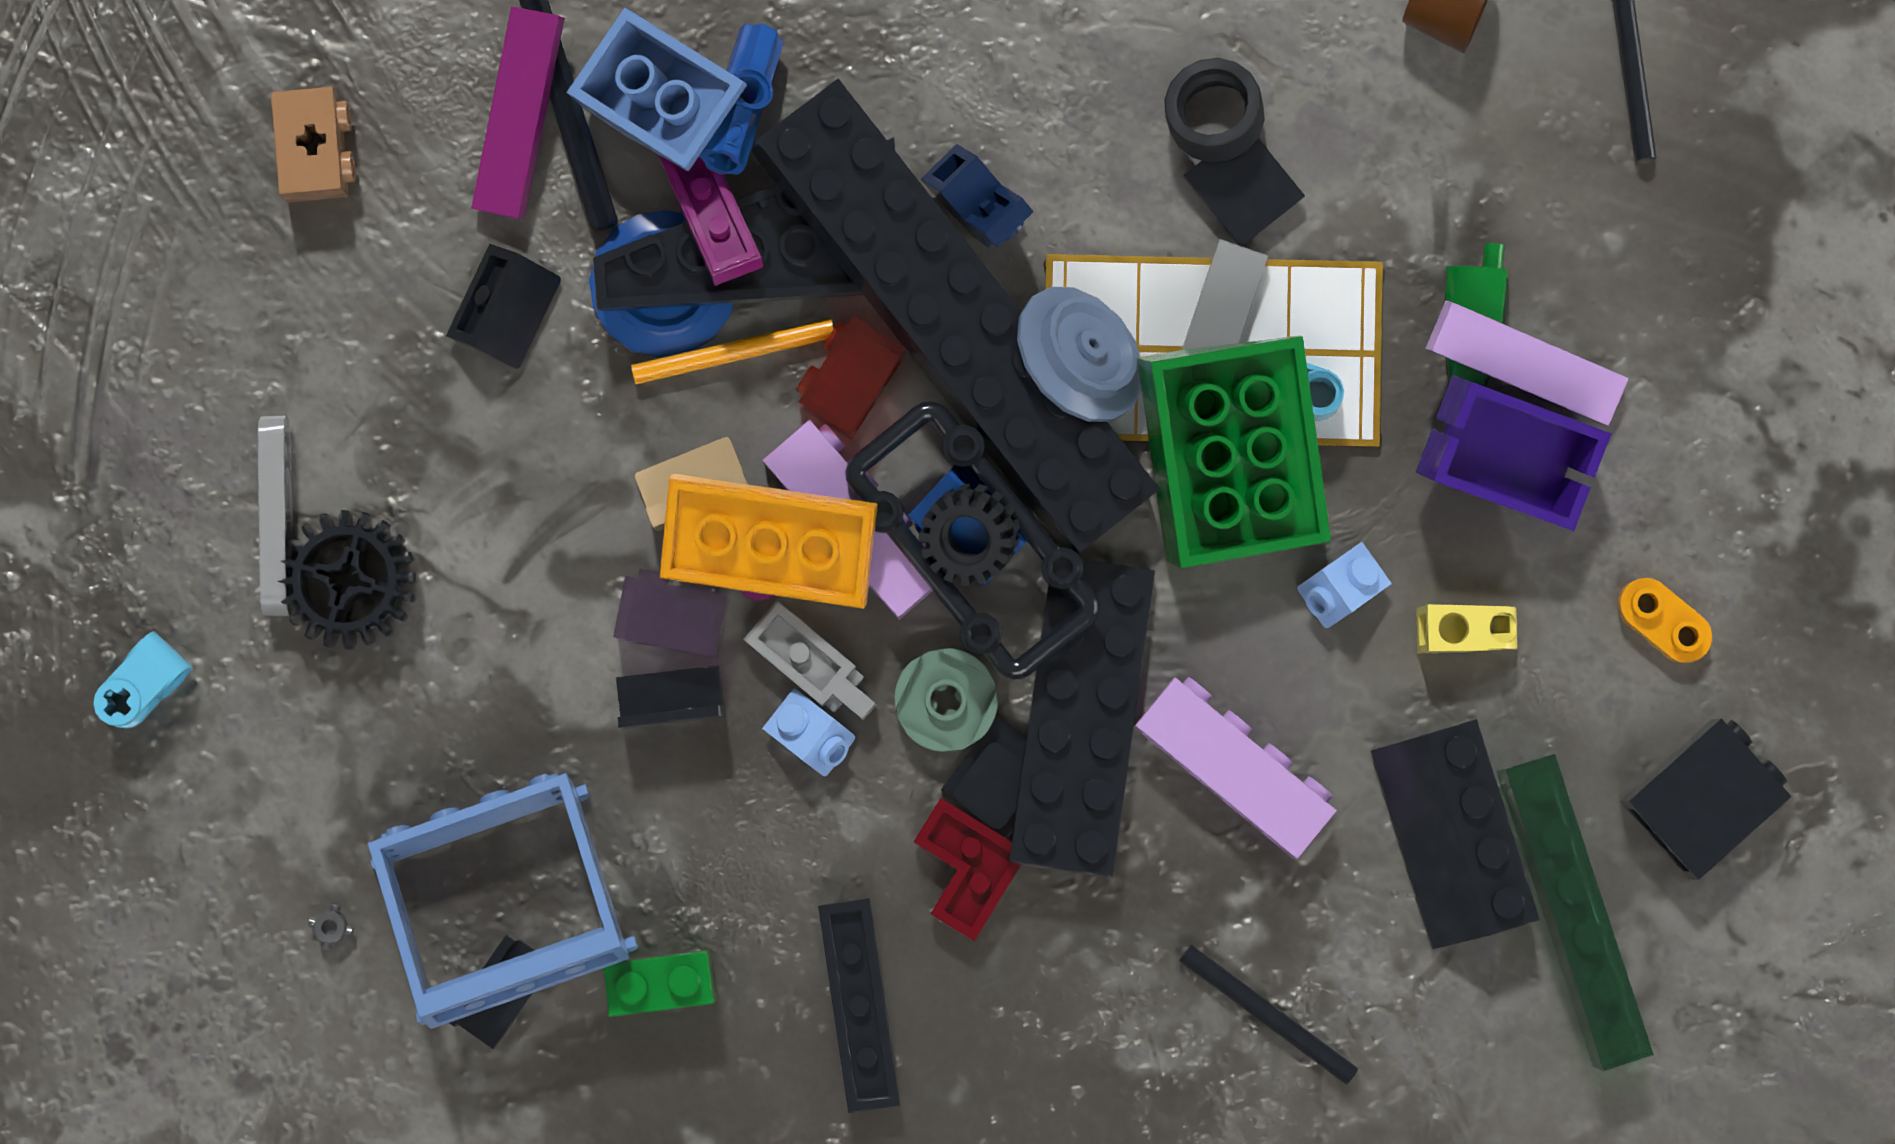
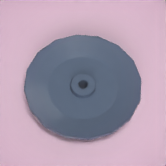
M1049 287L1029 299L1019 315L1017 342L1024 366L1040 391L1064 412L1088 422H1111L1131 411L1142 392L1137 362L1140 354L1135 339L1122 319L1099 298L1074 287Z

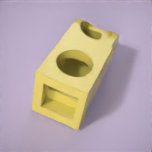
M1434 604L1416 607L1417 654L1517 649L1516 607Z

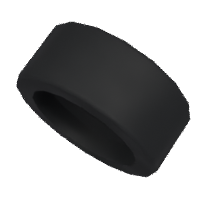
M1222 58L1199 60L1183 68L1170 82L1164 99L1165 117L1177 146L1192 158L1207 162L1228 161L1247 152L1259 138L1265 121L1261 91L1251 72L1237 62ZM1215 86L1232 88L1240 93L1244 100L1245 112L1243 118L1235 127L1223 133L1211 135L1195 132L1189 127L1185 120L1184 109L1194 94L1207 87Z

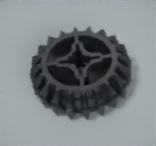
M341 510L338 527L335 526L330 515L322 514L320 515V524L323 530L321 533H318L312 525L306 523L301 529L309 541L304 545L300 541L291 538L287 543L291 549L299 552L295 561L290 558L281 560L287 569H291L293 572L292 577H286L277 582L286 584L288 586L287 589L293 588L294 592L287 595L281 603L287 604L291 608L299 605L300 609L290 618L292 625L299 626L309 619L311 620L305 631V637L314 640L325 629L323 645L325 647L334 648L339 635L342 634L344 648L346 650H354L357 644L358 633H360L362 641L366 646H374L376 644V637L373 628L377 627L382 634L390 637L394 634V630L386 619L391 615L395 619L405 622L408 618L405 611L396 608L399 600L401 599L408 603L416 601V595L403 591L402 587L403 583L418 582L419 575L414 572H402L401 568L414 562L415 556L411 552L396 555L395 552L406 542V539L401 534L394 535L387 541L384 540L391 527L388 522L382 520L370 531L372 515L362 512L356 526H353L351 512ZM351 538L349 548H344L341 558L335 563L326 565L313 562L317 555L331 543ZM367 542L375 546L382 555L387 567L388 583L373 579L367 573V555L364 554ZM355 567L356 570L352 574L358 576L360 581L371 584L370 588L359 585L357 587L348 586L345 594H342L340 590L344 586L337 584V580L325 576V573L328 572L339 575V573L348 574L350 568ZM308 577L324 582L329 589L330 598L328 606L331 607L328 618L320 613L311 599ZM369 595L383 598L378 607L366 617L344 623L347 612L351 613L355 601L360 597Z

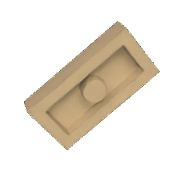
M728 437L721 438L635 474V480L647 507L645 508L652 527L656 531L664 529L668 484L669 477L672 474L748 484L732 442Z

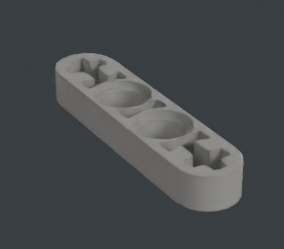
M287 415L260 416L258 421L260 604L264 617L291 616L293 607H288L287 604H282L281 601L287 595L294 593L293 588L287 589L288 586L286 584L277 582L286 577H292L293 570L287 569L286 565L281 562V560H286V558L293 560V549L287 545L288 541L293 538L291 427Z

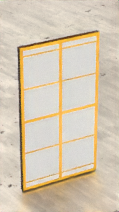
M1046 254V260L1043 263L1046 269L1045 289L1049 287H1074L1099 298L1122 319L1136 341L1140 357L1180 351L1212 258ZM1267 259L1239 343L1303 336L1306 362L1330 370L1339 377L1344 388L1343 401L1332 417L1322 421H1315L1318 446L1380 447V441L1382 440L1380 433L1382 282L1385 273L1383 262ZM1319 382L1310 385L1312 405L1314 407H1327L1333 402V391L1328 385ZM1142 392L1131 411L1108 422L1123 442H1149Z

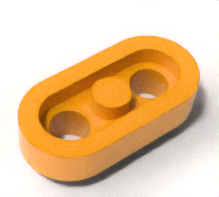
M1640 578L1628 583L1620 591L1617 599V611L1622 621L1666 658L1676 663H1690L1699 660L1708 652L1712 643V631L1708 622L1661 582L1651 578ZM1642 594L1650 595L1654 600L1655 606L1651 613H1644L1638 607V599ZM1683 627H1688L1694 632L1695 639L1691 646L1682 645L1678 639V633Z

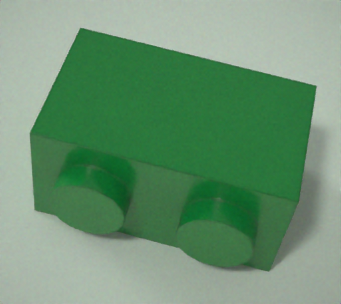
M711 949L630 959L603 968L609 1017L714 1004L717 1001Z

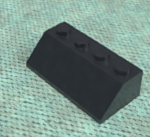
M1478 720L1466 721L1371 750L1370 752L1431 948L1436 949L1482 938L1539 921L1540 918Z

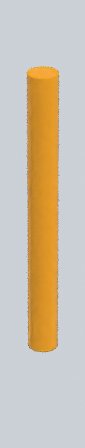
M828 318L632 364L631 368L635 384L637 385L836 337L832 320Z

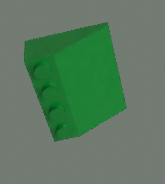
M1303 336L1186 349L1137 358L1154 479L1160 488L1156 493L1167 562L1179 568H1186L1331 542Z

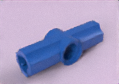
M745 23L738 31L726 71L745 82L747 86L699 155L704 160L706 168L721 175L726 173L739 175L745 169L762 111L773 98L771 82L784 42L779 38L777 30L763 23L758 25Z

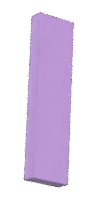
M1445 301L1425 348L1607 426L1610 424L1629 379L1450 301Z

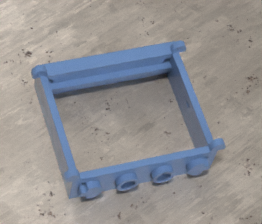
M557 773L553 775L543 774L530 780L528 787L511 793L507 790L491 792L481 797L477 805L462 810L459 808L440 810L431 815L430 821L414 827L400 825L386 830L387 833L380 835V839L368 843L372 856L370 862L372 869L377 873L417 1009L415 1015L418 1024H426L430 1029L628 960L630 959L628 953L638 948L634 936L626 939L623 938L580 803L590 796L586 784L575 787L566 773L562 775ZM564 802L603 927L429 988L393 862Z

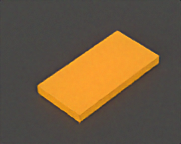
M672 474L669 477L660 578L864 609L868 598L878 504Z

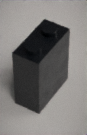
M1722 718L1710 720L1620 801L1688 879H1701L1792 797L1783 787L1787 783L1783 773L1768 759H1765L1762 763L1748 748L1752 744L1751 738L1733 720H1730L1727 724Z

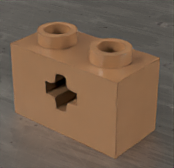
M333 87L271 92L279 195L288 203L349 197L348 182H355L356 170L352 151H345L344 132L351 131V113L348 101H341L340 95ZM313 134H318L326 142V144L318 145L317 155H312L304 147L313 143Z

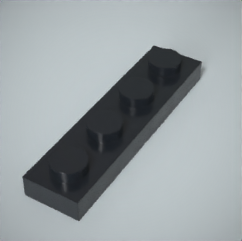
M870 898L819 905L818 909L848 1113L900 1106Z

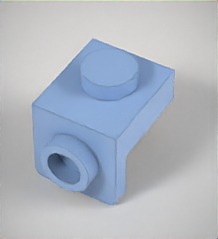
M1361 542L1303 582L1297 589L1305 600L1310 612L1318 618L1324 628L1328 629L1392 583L1363 542Z
M793 688L762 728L822 776H827L833 767L844 760L849 747L856 738L853 733L795 688Z

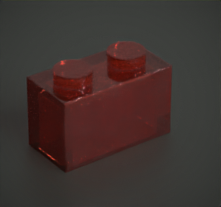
M853 315L847 326L842 322L835 326L823 347L830 351L819 369L811 365L796 388V391L802 394L798 401L801 409L850 440H853L907 355L904 346Z

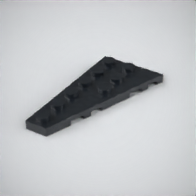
M893 137L888 139L887 141L895 150V141ZM777 184L735 200L762 258L763 268L715 286L686 220L682 224L657 234H650L593 257L596 312L856 296L863 294Z

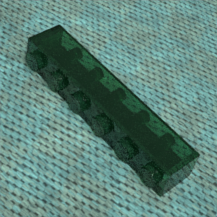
M1543 755L1496 770L1593 1067L1606 1071L1654 1055L1556 755Z

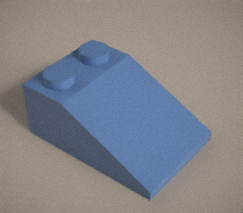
M624 7L566 93L586 111L618 132L689 171L747 84Z

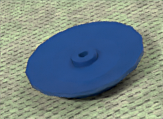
M669 210L638 214L614 228L597 250L595 256L650 234L654 235L682 224L685 221L684 215ZM592 266L589 283L593 309L596 312L594 272ZM734 303L596 312L608 334L628 349L662 358L695 350L714 339L731 316Z

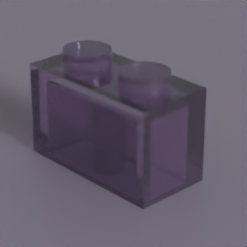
M644 569L639 570L638 578L625 576L613 635L614 638L719 659L730 598L727 595L719 594L720 587L690 583L689 588L668 584L669 579L660 578V572Z

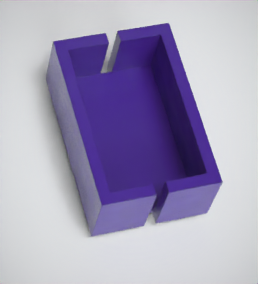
M1452 375L1436 417L1437 420L1445 422L1441 432L1435 429L1431 430L1416 473L1435 482L1574 531L1591 487L1565 477L1567 469L1569 467L1595 478L1612 433Z

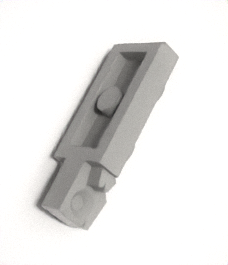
M777 600L743 639L823 707L826 705L834 713L844 704L864 720L877 705L857 688L865 678L856 670L857 667Z

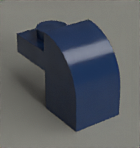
M956 144L921 178V181L940 203L977 240L988 248L991 245L997 248L1003 241L1010 240L1022 229L1024 221L1034 212L1021 196L1001 185L978 156L959 144Z

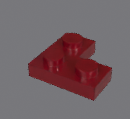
M940 798L915 838L914 843L956 868L957 871L930 914L975 941L1021 865L1008 863L1011 846L1010 840Z

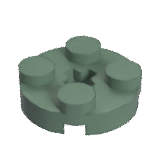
M952 648L929 651L911 661L901 673L894 694L897 718L906 734L920 746L937 752L963 750L980 740L991 727L998 705L995 683L985 665L971 654ZM947 686H952L957 690L955 699L961 702L960 708L957 711L948 709L945 715H940L935 711L937 702L931 699L932 693L935 690L944 692Z

